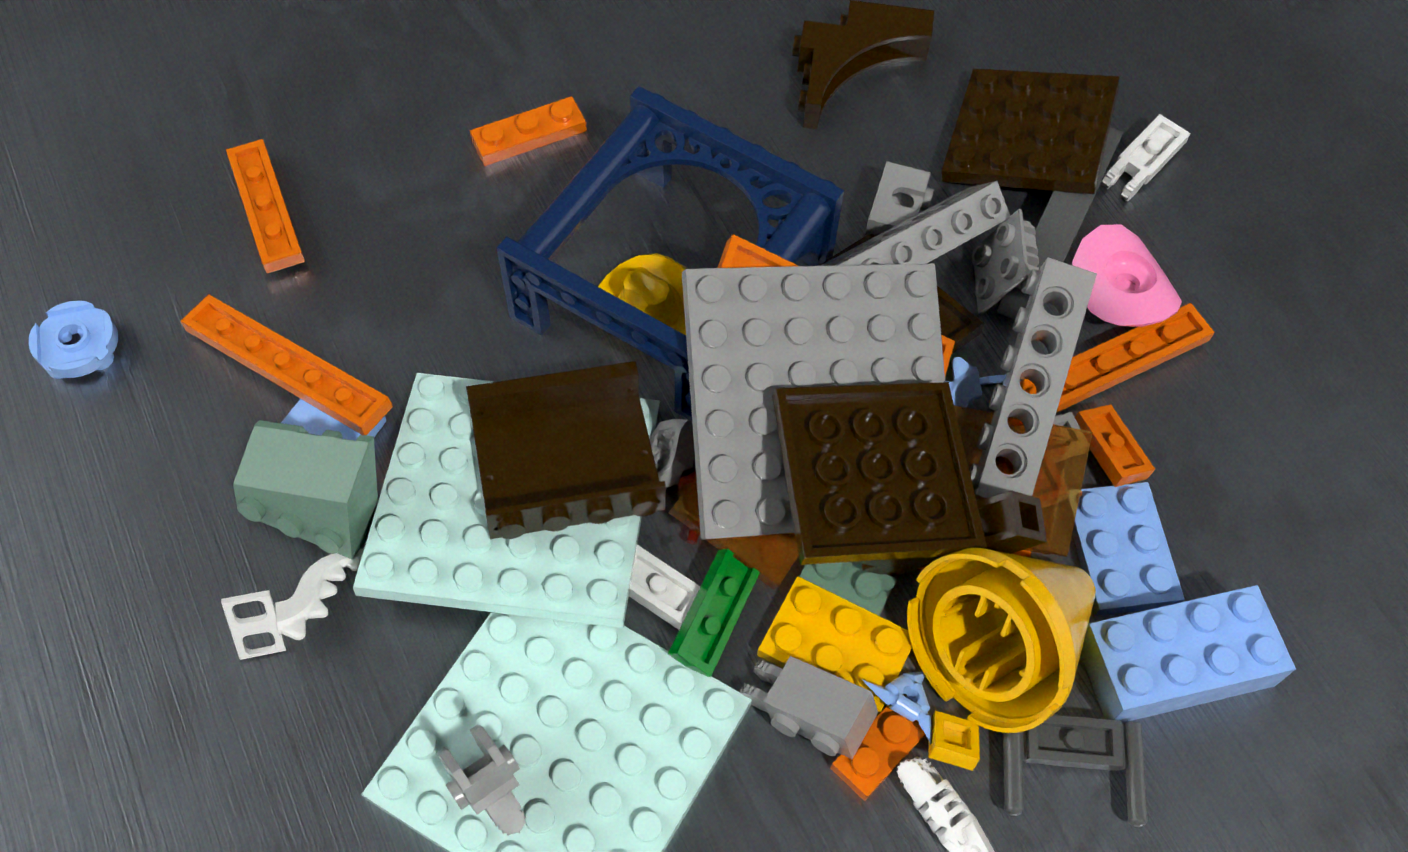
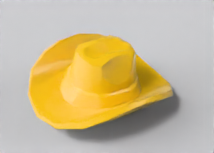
M657 253L635 256L620 263L605 276L598 286L686 335L682 272L686 268L672 258Z

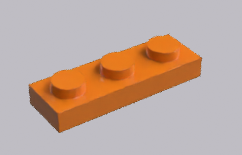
M571 96L470 130V136L483 165L487 166L587 132V127L581 111Z

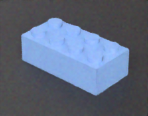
M1258 585L1089 623L1080 655L1104 718L1120 720L1121 723L1275 687L1296 670Z

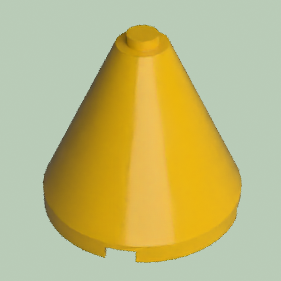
M984 548L959 550L944 555L927 565L916 578V581L920 583L916 597L908 601L907 623L911 645L918 664L938 695L945 702L954 698L963 707L972 712L968 715L967 720L985 729L1002 733H1018L1033 729L1059 711L1066 702L1074 683L1095 599L1096 590L1091 577L1083 569L1076 566Z

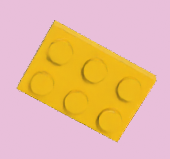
M797 576L759 646L757 656L782 669L789 657L792 656L872 691L863 680L885 688L887 684L898 678L912 649L907 629ZM872 691L878 716L882 712L885 702Z

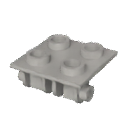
M1018 209L1006 221L1002 222L995 231L972 250L975 296L977 297L979 315L985 313L1015 287L1022 289V293H1024L1025 284L1031 270H1039V267H1037L1039 265V257L1037 256L1038 248L1035 239L1036 229L1029 221L1023 220L1021 209Z

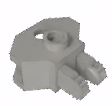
M476 725L470 729V732L484 756L462 771L454 757L445 747L436 752L453 779L446 784V787L461 810L468 805L471 806L477 815L485 810L490 819L495 823V826H498V829L502 830L503 834L507 833L509 836L517 832L520 833V830L526 824V816L524 811H521V805L512 793V790L520 785L513 775L520 768L505 745L498 748L485 729L480 725Z

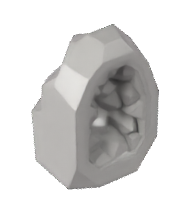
M671 419L661 421L650 436V444L659 481H665L666 488L672 485H679L684 473L693 467L695 460L693 423L689 420Z

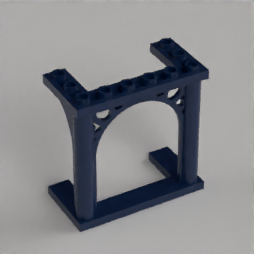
M638 86L630 95V113L519 241L516 242L506 236L498 245L497 253L509 317L542 336L551 325L548 298L675 370L674 412L692 421L686 335L551 260L607 194L621 181L636 173L664 188L672 179V165H690L713 171L725 177L746 195L757 216L759 228L757 246L794 264L801 260L811 266H818L833 257L844 190L837 187L833 182L821 179L802 169L796 163L788 162L768 152L762 146L748 142L733 134L727 128L719 127L699 117L695 112L685 110L666 100L663 96ZM672 144H674V145L676 146V148H675L673 151H672ZM769 196H774L788 203V205L781 208H771L764 205L763 200ZM769 219L778 221V226L776 228L772 227L768 223Z

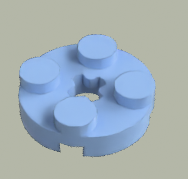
M69 301L56 305L46 312L48 318L40 326L35 323L30 331V352L39 365L52 378L81 377L96 370H104L114 361L113 352L118 344L117 328L109 314L104 310L95 308L93 303ZM79 333L81 336L77 343L72 345L65 344V342L72 340L73 334Z

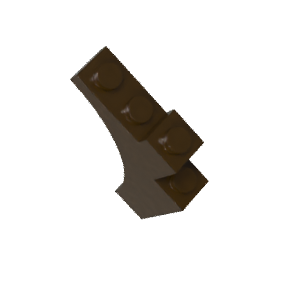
M850 0L848 15L841 14L839 25L804 20L802 35L795 34L792 56L799 57L797 72H803L802 85H809L808 90L800 91L798 112L805 113L803 128L817 129L822 112L830 98L840 87L855 76L869 69L890 63L904 61L926 62L932 38L934 10Z
M1011 490L1006 493L976 500L987 544L985 549L1012 554L1047 542L1040 498ZM942 556L856 562L862 563L863 571L887 574L894 577L927 566Z

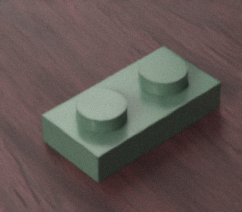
M857 562L807 564L799 577L880 616L897 579L887 574L863 571L862 563Z

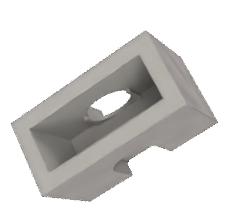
M886 161L868 218L865 236L869 233L877 236L919 214L921 210L929 209L934 189L927 188L931 172Z

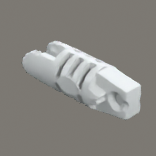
M923 756L914 757V759H906L900 762V765L897 766L898 771H896L900 782L904 784L903 787L914 800L913 805L921 813L925 822L929 824L933 833L937 835L939 841L949 852H995L977 818L971 813L950 782L941 777L935 767L931 766V762L927 761V758L924 759Z

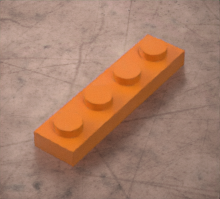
M260 139L226 149L266 273L268 274L305 262L264 140Z

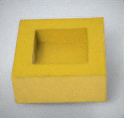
M935 710L931 717L932 740L931 745L928 740V758L973 771L980 760L979 726L972 721Z

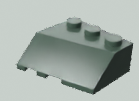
M259 420L253 427L233 483L238 513H241L245 518L253 522L260 521L275 527L289 537H299L316 544L328 553H337L353 559L367 541L378 504L374 436L360 435L355 441L343 439L339 431L326 430L322 435L309 434L302 426Z

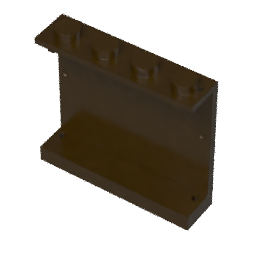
M636 361L466 386L490 539H514L526 533L543 530L555 532L563 530L568 526L585 523L603 524L615 518L632 515L643 517L651 515L656 511L665 510L666 485L665 481H659L639 398V374Z

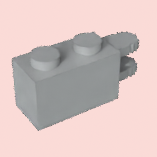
M792 656L789 657L783 669L759 660L753 672L761 680L773 686L769 692H766L753 685L744 684L740 693L752 700L751 705L767 712L771 718L772 726L779 732L789 737H795L796 734L808 738L814 747L827 755L836 756L839 753L853 759L878 714L872 691Z

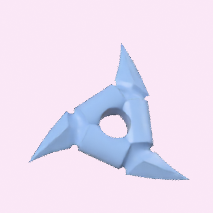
M923 672L903 673L902 676L887 684L885 688L863 680L891 710L911 722L918 720L931 745L932 720L931 715L928 714L930 705L921 684L925 678Z

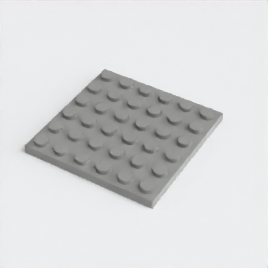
M935 263L685 269L682 272L701 540L795 533L772 399L776 388L945 382Z

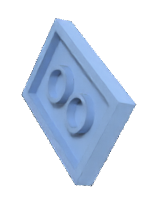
M1148 482L1126 484L1118 487L1106 486L1068 491L1070 495L1063 503L1081 568L1091 577L1095 585L1096 594L1092 607L1095 616L1150 610L1181 603L1185 600Z

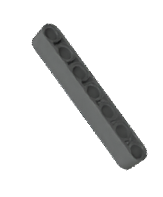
M1110 127L1095 194L1124 131ZM1053 192L1036 227L1035 239L1038 248L1039 265L1037 267L1039 269L1048 257L1065 262L1095 194ZM1013 288L1003 297L997 313L1015 320L1020 307L1026 308L1030 295L1022 293V289Z

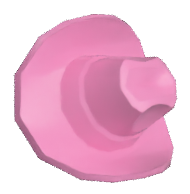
M1122 224L1100 225L1082 238L1072 260V265L1097 273L1087 306L1090 312L1103 321L1127 327H1144L1160 323L1178 312L1182 303L1178 293L1139 236Z

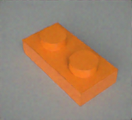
M1111 404L1079 411L1076 414L1075 419L1090 446L1089 449L1114 487L1146 480L1155 471L1154 466Z
M887 705L874 719L853 759L841 754L832 763L830 769L866 801L926 735L917 720L911 722L891 710Z

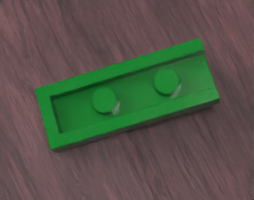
M728 548L718 550L668 652L669 656L685 667L707 677L712 676L760 574L757 569L748 568L734 558V552Z

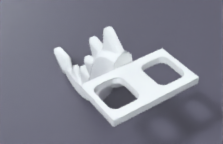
M360 549L353 559L335 553L315 562L301 577L293 596L287 600L275 602L276 610L270 590L221 599L239 659L286 651L283 635L295 640L303 639L306 636V621L308 619L324 618L328 615V609L321 600L337 593V586L329 581H343L346 578L343 568L346 566L352 571H357L364 549ZM252 601H261L265 606V614L248 618L236 617L233 609L234 605ZM265 632L272 633L274 636V645L257 649L246 648L243 640L246 636Z

